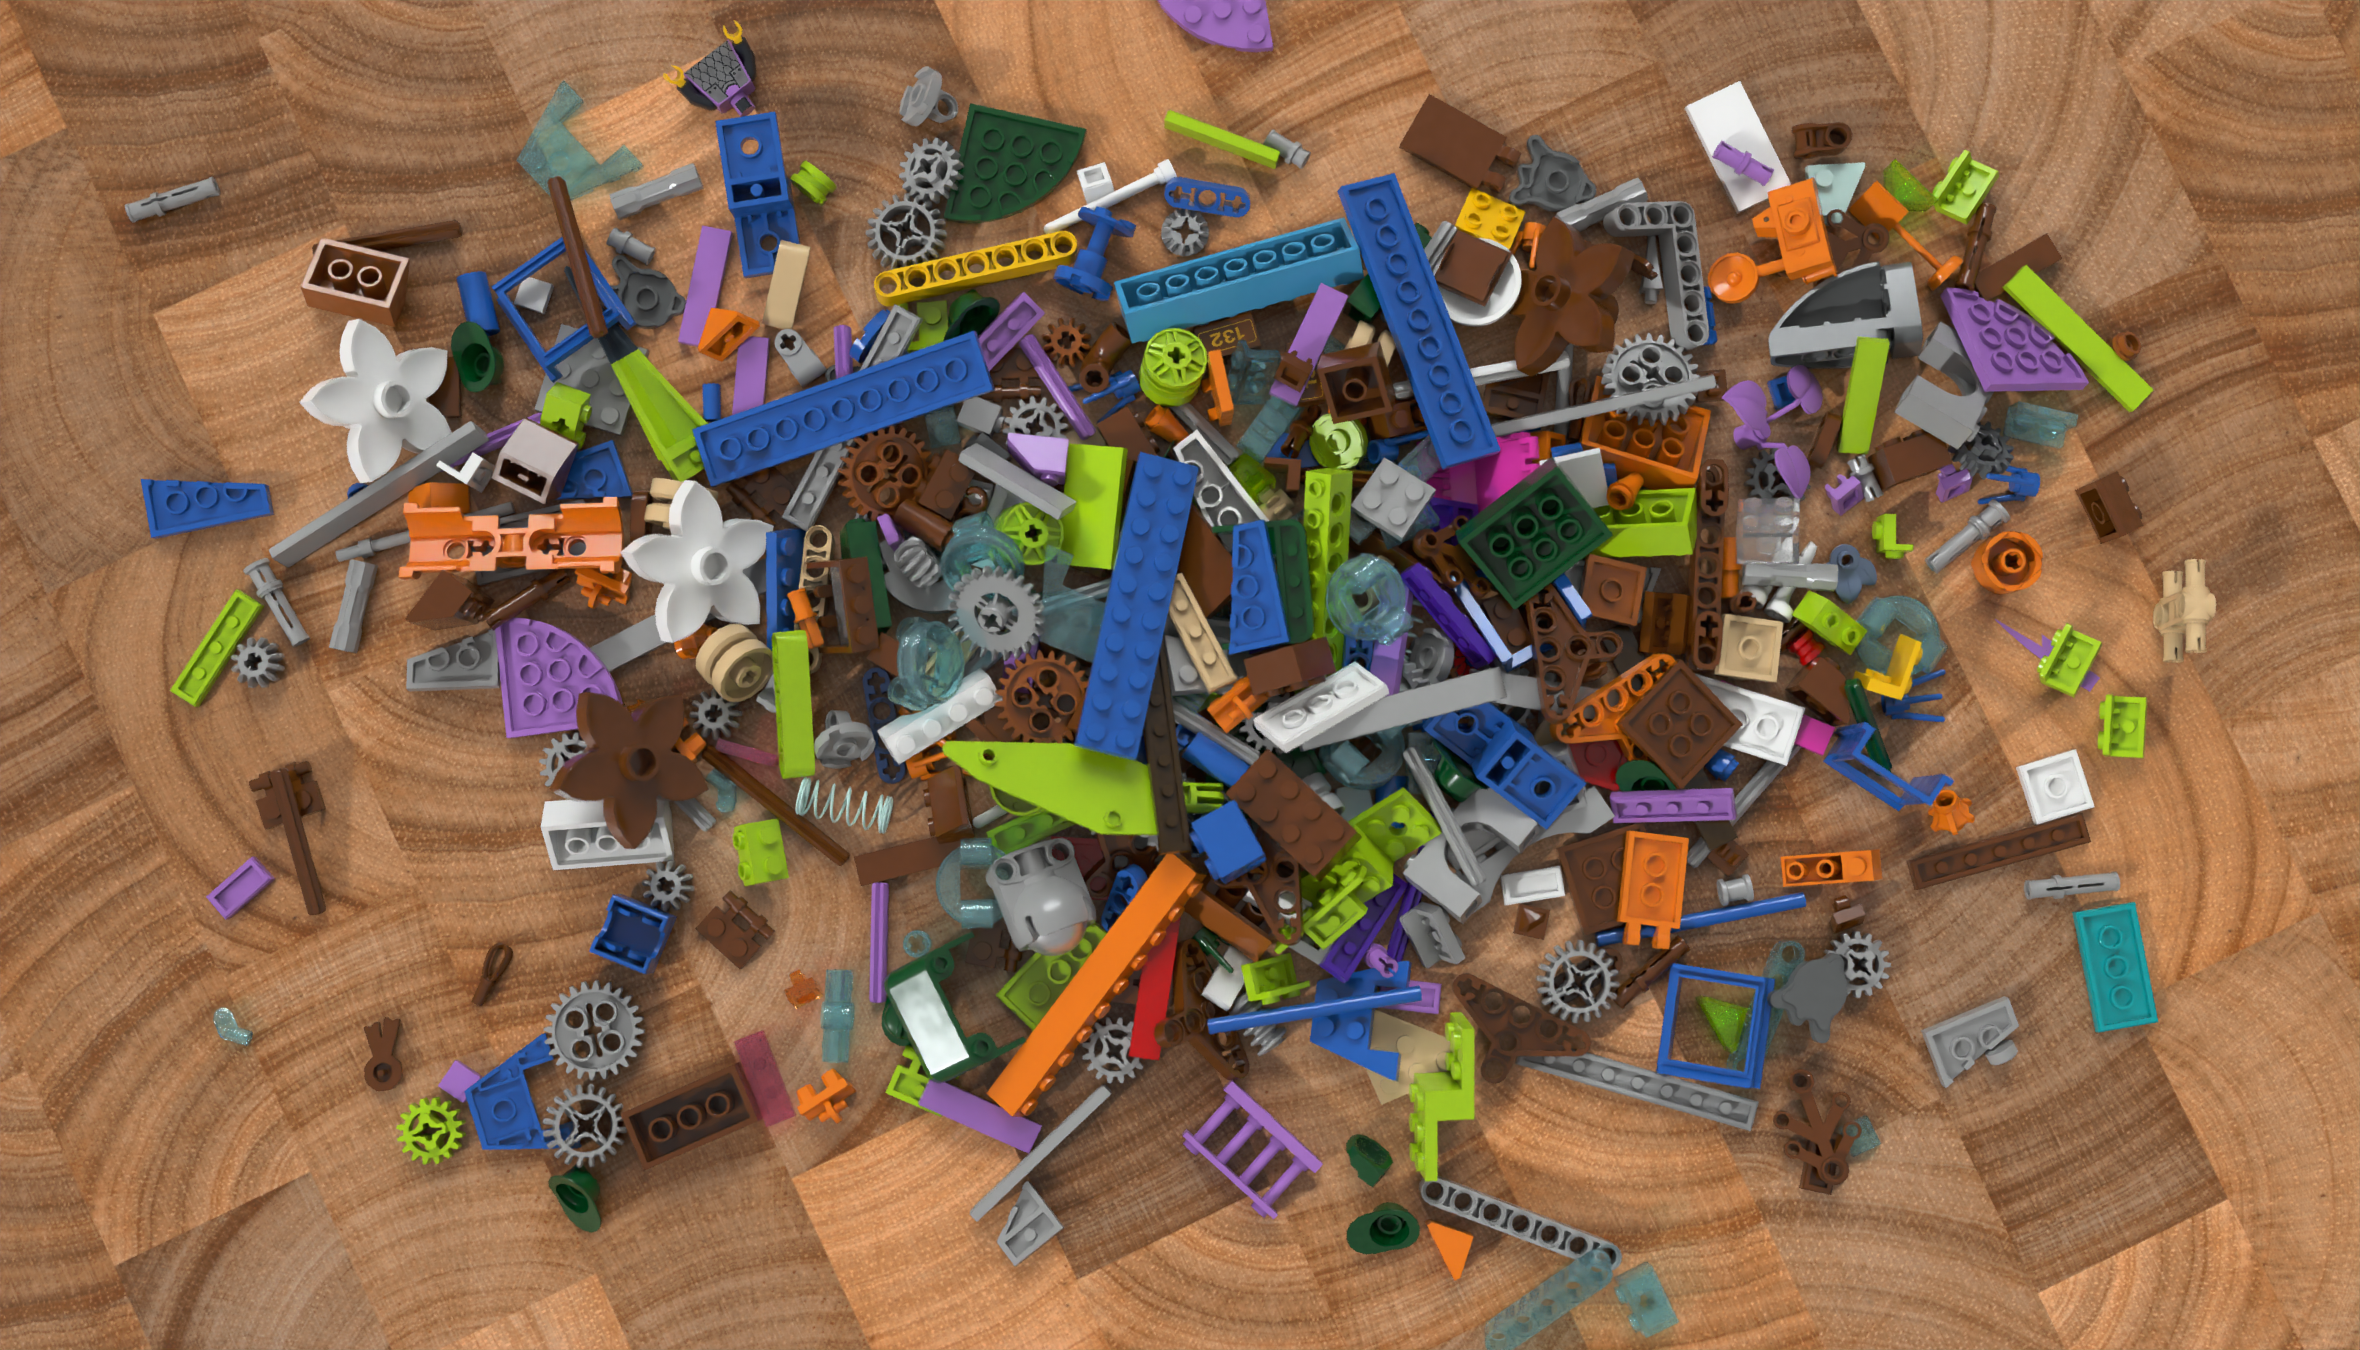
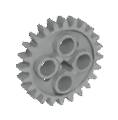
M1648 333L1646 340L1642 341L1641 337L1636 334L1633 343L1625 338L1622 347L1615 345L1613 354H1608L1602 369L1604 375L1602 376L1601 384L1606 385L1603 395L1614 397L1676 383L1667 380V377L1674 378L1677 382L1698 378L1700 375L1695 374L1698 364H1690L1693 357L1692 354L1682 355L1684 347L1680 346L1677 349L1673 347L1674 339H1671L1666 344L1663 343V335L1660 334L1657 341H1654L1651 334ZM1644 359H1652L1655 363H1648ZM1624 377H1631L1635 382H1629ZM1698 392L1619 409L1616 413L1628 412L1626 418L1628 421L1633 416L1638 417V425H1641L1644 419L1649 420L1650 426H1654L1656 419H1659L1663 425H1666L1668 416L1672 420L1677 421L1680 413L1684 415L1687 413L1689 406H1693Z
M595 980L592 989H590L585 981L581 983L580 992L575 986L569 987L571 996L569 997L561 993L559 997L562 1005L552 1003L551 1007L556 1011V1014H548L545 1017L553 1022L552 1026L543 1028V1031L552 1033V1037L544 1041L545 1044H554L555 1046L549 1052V1055H560L556 1065L559 1066L566 1062L568 1064L567 1074L575 1068L578 1069L577 1078L579 1079L583 1077L585 1072H589V1078L592 1081L595 1079L597 1072H600L602 1078L606 1079L608 1078V1069H611L617 1075L620 1073L619 1063L628 1067L630 1063L627 1056L635 1058L638 1056L633 1046H642L644 1043L636 1038L637 1035L645 1033V1029L637 1027V1023L644 1020V1017H635L634 1014L640 1008V1005L630 1007L629 1002L633 996L629 995L623 999L621 997L623 987L612 992V982H608L604 989H601L599 980ZM588 1003L593 1008L594 1025L596 1027L601 1026L602 1032L597 1034L603 1053L602 1057L597 1055L595 1035L589 1034L587 1031L588 1028L592 1027V1021L587 1011ZM603 1003L610 1004L614 1009V1015L610 1020H605L599 1015V1007ZM572 1011H579L583 1015L584 1022L580 1027L570 1024L569 1014ZM609 1033L617 1034L620 1037L621 1045L618 1049L613 1050L606 1045L605 1039ZM583 1040L590 1045V1054L587 1057L577 1054L575 1046L578 1041Z

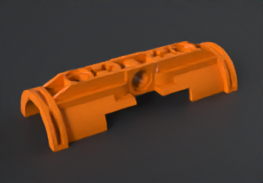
M603 497V503L560 504L562 513L529 514L528 528L499 529L500 520L498 515L463 516L460 507L420 508L418 503H404L403 513L408 524L411 540L409 562H407L406 567H399V578L402 580L409 578L419 579L422 573H438L442 570L448 572L495 571L497 567H526V570L600 568L602 574H608L609 572L613 574L619 573L623 560L620 552L624 549L623 520L619 500L617 497ZM581 542L586 545V550L583 554L579 556L570 554V548L573 544ZM551 544L555 550H550L549 554H544L541 550H545L547 545ZM456 546H463L465 548V553L461 558L451 559L449 557L452 548ZM471 546H473L476 552H472ZM490 546L492 551L483 556L481 552L486 551L487 547Z

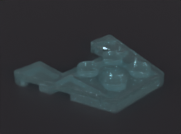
M564 80L557 88L517 161L550 197L548 180L561 176L566 182L570 200L572 201L594 191L596 187L608 182L621 179V176L632 171L635 173L644 166L625 145L620 147L600 165L563 126L562 122L584 103Z
M1047 545L1045 549L1041 602L1045 607L1041 614L1045 616L1046 621L1041 624L1044 632L1039 636V641L1093 663L1105 603L1063 586V580L1074 555Z

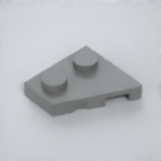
M1026 1181L1015 1206H1013L1008 1216V1221L996 1242L1013 1265L1018 1266L1065 1227L1032 1183Z

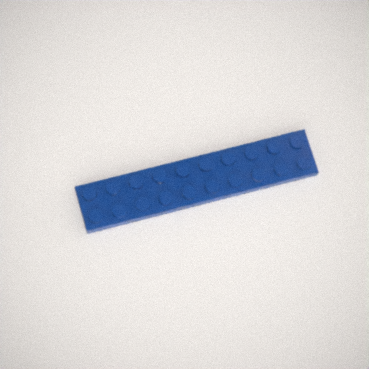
M1395 173L1341 186L1337 191L1442 469L1497 454L1501 449Z
M972 331L692 430L710 486L717 487L857 437L994 391L995 388L977 333Z
M1140 452L1138 455L1074 746L1133 761L1137 759L1199 470L1197 466Z

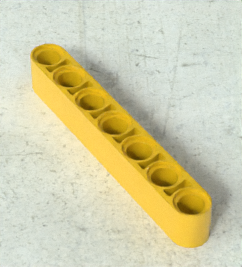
M1059 231L884 271L874 281L876 298L884 306H894L895 304L900 305L1056 269L1058 265L1068 266L1076 259L1077 240L1072 233ZM1061 244H1066L1071 250L1067 253H1061L1056 248ZM1031 251H1038L1042 254V257L1032 260L1027 257V254ZM1002 258H1010L1013 263L1010 266L1004 267L998 264V261ZM979 264L984 267V270L980 273H972L969 271V267ZM944 271H951L955 274L950 280H944L939 277ZM914 278L925 280V283L920 287L910 284ZM887 284L896 287L894 292L888 294L883 293L881 288Z

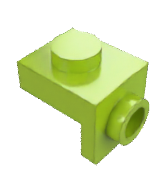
M1882 514L1876 517V521L1872 525V537L1876 539V553H1886V558L1901 559L1904 558V554L1913 551L1912 544H1896V514Z

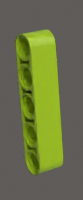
M805 630L772 633V657L781 777L789 779L814 776L815 756L807 635Z

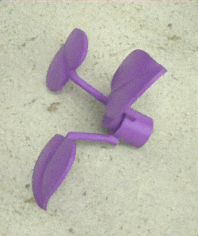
M1802 365L1792 367L1787 373L1788 389L1796 400L1767 418V411L1765 410L1766 396L1759 385L1753 381L1747 380L1737 383L1722 396V399L1733 407L1744 422V425L1734 429L1733 436L1737 446L1742 450L1756 445L1759 450L1778 448L1774 454L1776 466L1796 500L1802 498L1808 486L1811 473L1809 462L1797 446L1792 445L1787 448L1784 443L1766 442L1771 434L1768 423L1796 408L1799 404L1807 414L1817 412L1822 405L1823 395L1820 384L1809 369Z

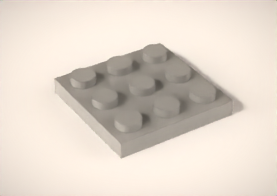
M561 324L555 345L578 329ZM594 338L556 365L563 375L560 379L553 383L545 374L535 410L538 412L543 411L547 392L556 382L591 394L589 406H592V413L589 421L586 424L584 423V425L623 436L632 406L598 338ZM637 346L644 356L648 358L649 351Z

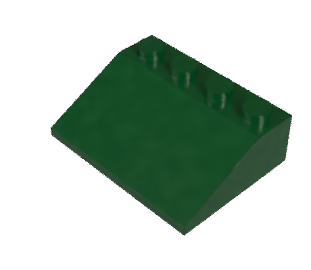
M1553 456L1455 531L1460 545L1514 610L1613 536L1612 532Z

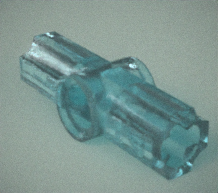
M826 969L825 1001L822 1002L821 1029H823L822 1062H849L850 1030L853 1029L854 1003L852 1002L853 970Z

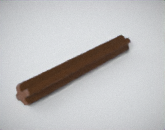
M457 220L335 241L383 251L459 238L462 236V229ZM319 243L312 246L313 255Z
M279 768L271 771L269 775L307 912L309 915H318L326 911L324 898L289 771L287 768Z

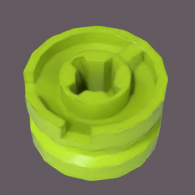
M804 160L799 166L801 170L797 174L794 173L789 180L815 203L819 202V205L823 206L827 201L826 196L828 193H833L837 186L822 171Z

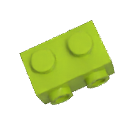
M1964 150L1959 158L1955 157L1953 159L1947 176L1943 182H1938L1933 190L1932 198L1935 210L1967 225L1999 178L1998 170L1972 160L1971 152Z
M2066 623L2063 630L2058 629L2051 641V646L2054 647L2049 657L2043 656L2038 665L2037 672L2040 673V683L2075 698L2102 647V642L2073 630V626Z
M2106 694V700L2100 702L2099 717L2104 719V731H2099L2098 749H2103L2104 756L2144 759L2147 716L2146 697H2124Z
M778 818L734 827L733 845L738 850L740 861L738 864V874L740 879L743 880L744 886L789 878Z
M1291 952L1241 965L1249 1001L1261 1000L1262 1005L1280 1001L1279 995H1282L1283 999L1301 995L1300 989L1310 987L1309 980L1297 982Z

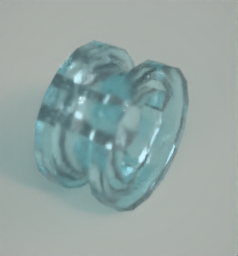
M914 930L905 936L903 948L909 956L914 958L921 957L930 951L931 939L926 932ZM917 935L923 937L922 943L925 945V948L922 952L920 949L917 952L911 950L913 945L909 941L912 936H914V939L917 938Z

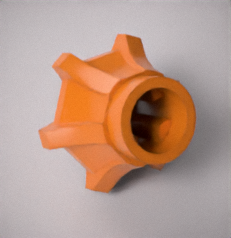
M703 623L689 637L674 642L678 656L684 660L688 658L696 659L703 643L718 629Z
M1952 790L1940 791L1933 802V806L1928 810V814L1933 816L1931 829L1934 832L1939 830L1951 831L1952 835H1957L1958 831L1966 823H1974L1975 817L1969 811V807L1972 805L1971 800L1959 798Z

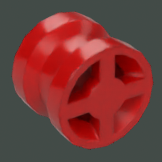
M1807 629L1789 644L1787 650L1790 653H1795L1799 657V663L1805 666L1819 655L1826 646L1822 642H1817L1813 638V632Z

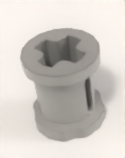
M1743 874L1741 878L1728 881L1717 879L1718 897L1723 906H1727L1729 902L1742 899L1747 901L1754 900L1753 886L1748 874Z

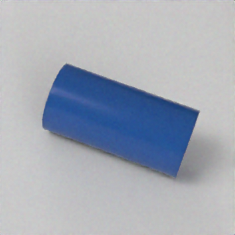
M716 383L703 384V419L706 422L720 420L721 386Z

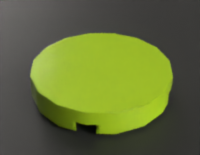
M1327 413L1315 421L1309 443L1312 454L1320 465L1333 469L1350 470L1362 462L1367 452L1368 438L1365 428L1359 419L1333 424L1331 414Z

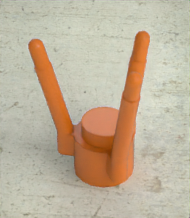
M1536 222L1525 223L1523 231H1517L1515 241L1510 249V252L1515 255L1520 244H1523L1522 248L1525 251L1531 252L1530 269L1535 267L1538 243L1546 228L1545 225Z
M933 743L906 760V765L912 779L920 777L923 782L942 772H931L930 770L935 769V761L947 758V756L943 752L934 755L927 752L938 746V744ZM962 770L964 776H972L967 771Z

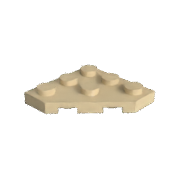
M1375 1009L1370 1050L1401 1053L1398 1082L1365 1068L1381 1105L1408 1094L1409 1084H1414V1073L1450 1072L1446 1070L1445 1054L1450 1052V1041H1447L1446 1037Z

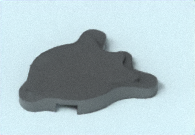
M1539 135L1529 137L1526 148L1533 163L1518 166L1519 186L1510 193L1509 203L1511 205L1520 207L1526 204H1533L1547 211L1560 212L1594 198L1596 186L1588 179L1587 174L1584 173L1579 160L1565 152L1550 149Z
M623 255L614 257L612 267L620 278V284L610 286L637 323L634 325L635 327L655 329L665 325L673 317L684 313L686 299L678 294L675 286L666 275L652 269L637 268Z
M1829 953L1823 958L1813 959L1808 962L1803 961L1793 970L1788 982L1782 988L1771 991L1767 996L1769 1006L1785 1009L1792 1025L1801 1026L1805 1020H1808L1811 1038L1818 1043H1826L1829 1040L1831 1021L1846 1001L1847 982L1844 974L1843 958L1838 954Z

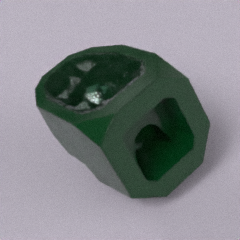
M1352 1135L1346 1143V1152L1350 1157L1351 1165L1358 1171V1177L1373 1188L1394 1163L1389 1152L1375 1140L1365 1135Z

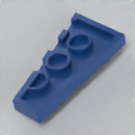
M799 527L766 532L767 647L771 651L772 633L794 631L795 614L787 594L799 589L806 531Z

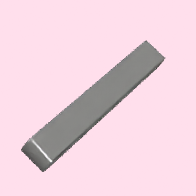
M1492 668L1383 697L1299 745L1300 752L1507 698L1500 668Z
M1438 1176V1181L1425 1182L1424 1178H1422L1419 1183V1193L1425 1202L1440 1209L1604 1271L1615 1270L1621 1263L1622 1255L1619 1248L1602 1237ZM1432 1182L1441 1184V1192L1436 1197L1426 1195V1187ZM1460 1193H1467L1470 1196V1202L1465 1208H1457L1455 1206V1198ZM1489 1204H1496L1499 1209L1497 1216L1493 1219H1486L1483 1215L1485 1207ZM1517 1215H1525L1527 1218V1224L1521 1230H1515L1512 1226V1221ZM1554 1226L1556 1230L1554 1238L1549 1241L1542 1240L1541 1231L1543 1228ZM1575 1237H1583V1248L1577 1252L1571 1251V1240ZM1604 1248H1611L1613 1251L1611 1260L1605 1263L1600 1262V1251Z

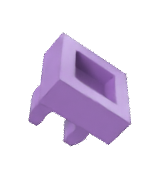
M1950 464L1940 469L1941 473L1937 475L1939 483L1936 495L1941 503L1969 491L1973 478L1970 476L1967 468L1956 472L1953 464Z
M1839 474L1837 480L1840 486L1834 489L1829 484H1826L1825 490L1827 496L1831 499L1832 509L1842 516L1864 499L1859 480L1854 476L1847 479Z

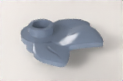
M1841 544L1832 550L1829 562L1826 564L1838 565V584L1835 592L1842 601L1850 604L1858 597L1862 584H1876L1877 573L1872 562L1860 557L1855 547L1849 544ZM1848 554L1850 560L1847 564L1843 565L1842 557Z

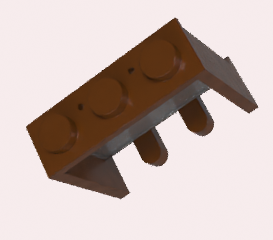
M868 558L830 559L806 563L807 569L829 568L831 584L816 586L813 594L817 598L833 596L835 614L820 616L817 623L821 628L837 626L839 644L818 647V652L855 653L879 649Z

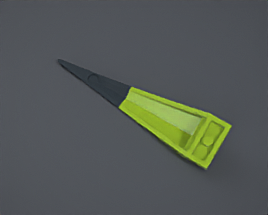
M566 266L564 267V272L581 304L572 269ZM615 323L607 329V335L598 338L658 460L662 461L673 480L684 482V480L705 469L692 429L708 423L675 390Z

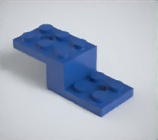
M769 112L715 121L728 208L735 218L743 276L746 279L771 275L774 271L780 241L784 240L800 244L792 187L785 171L777 114ZM755 140L758 142L759 147L754 154L749 155L743 152L742 148L746 141ZM768 236H773L777 239V246L772 251L763 250L761 247L763 239Z
M1492 702L1429 718L1422 726L1427 733L1469 763L1479 780L1546 830L1586 785L1583 778L1540 747L1529 730ZM1471 716L1474 718V724L1468 729H1461L1458 727L1460 718ZM1539 781H1548L1550 783L1549 790L1543 794L1534 792V787Z

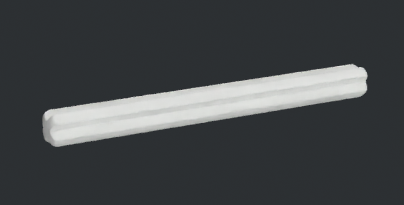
M1563 351L1556 362L1538 374L1567 369L1570 366L1567 352ZM1516 360L1470 369L1476 386L1529 376L1517 370ZM1409 380L1393 384L1396 400L1415 397Z

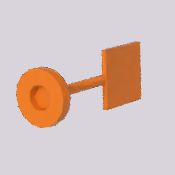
M1877 180L1848 209L1864 226L1877 223L1883 225L1888 232L1893 228L1937 271L1927 281V286L1932 291L1939 287L1964 262L1960 257L1954 255L1943 265L1940 264L1898 223L1909 211ZM1873 232L1872 234L1879 240L1878 234Z

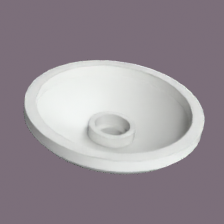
M1478 238L1510 252L1505 246L1496 241ZM1446 251L1442 254V256L1433 268L1432 272L1434 276L1441 264V260L1444 257ZM1512 254L1485 307L1439 287L1450 319L1461 325L1477 327L1494 323L1503 318L1514 307L1520 295L1522 286L1520 267Z

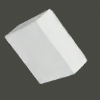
M528 277L521 282L514 304L545 314L554 286L550 283Z

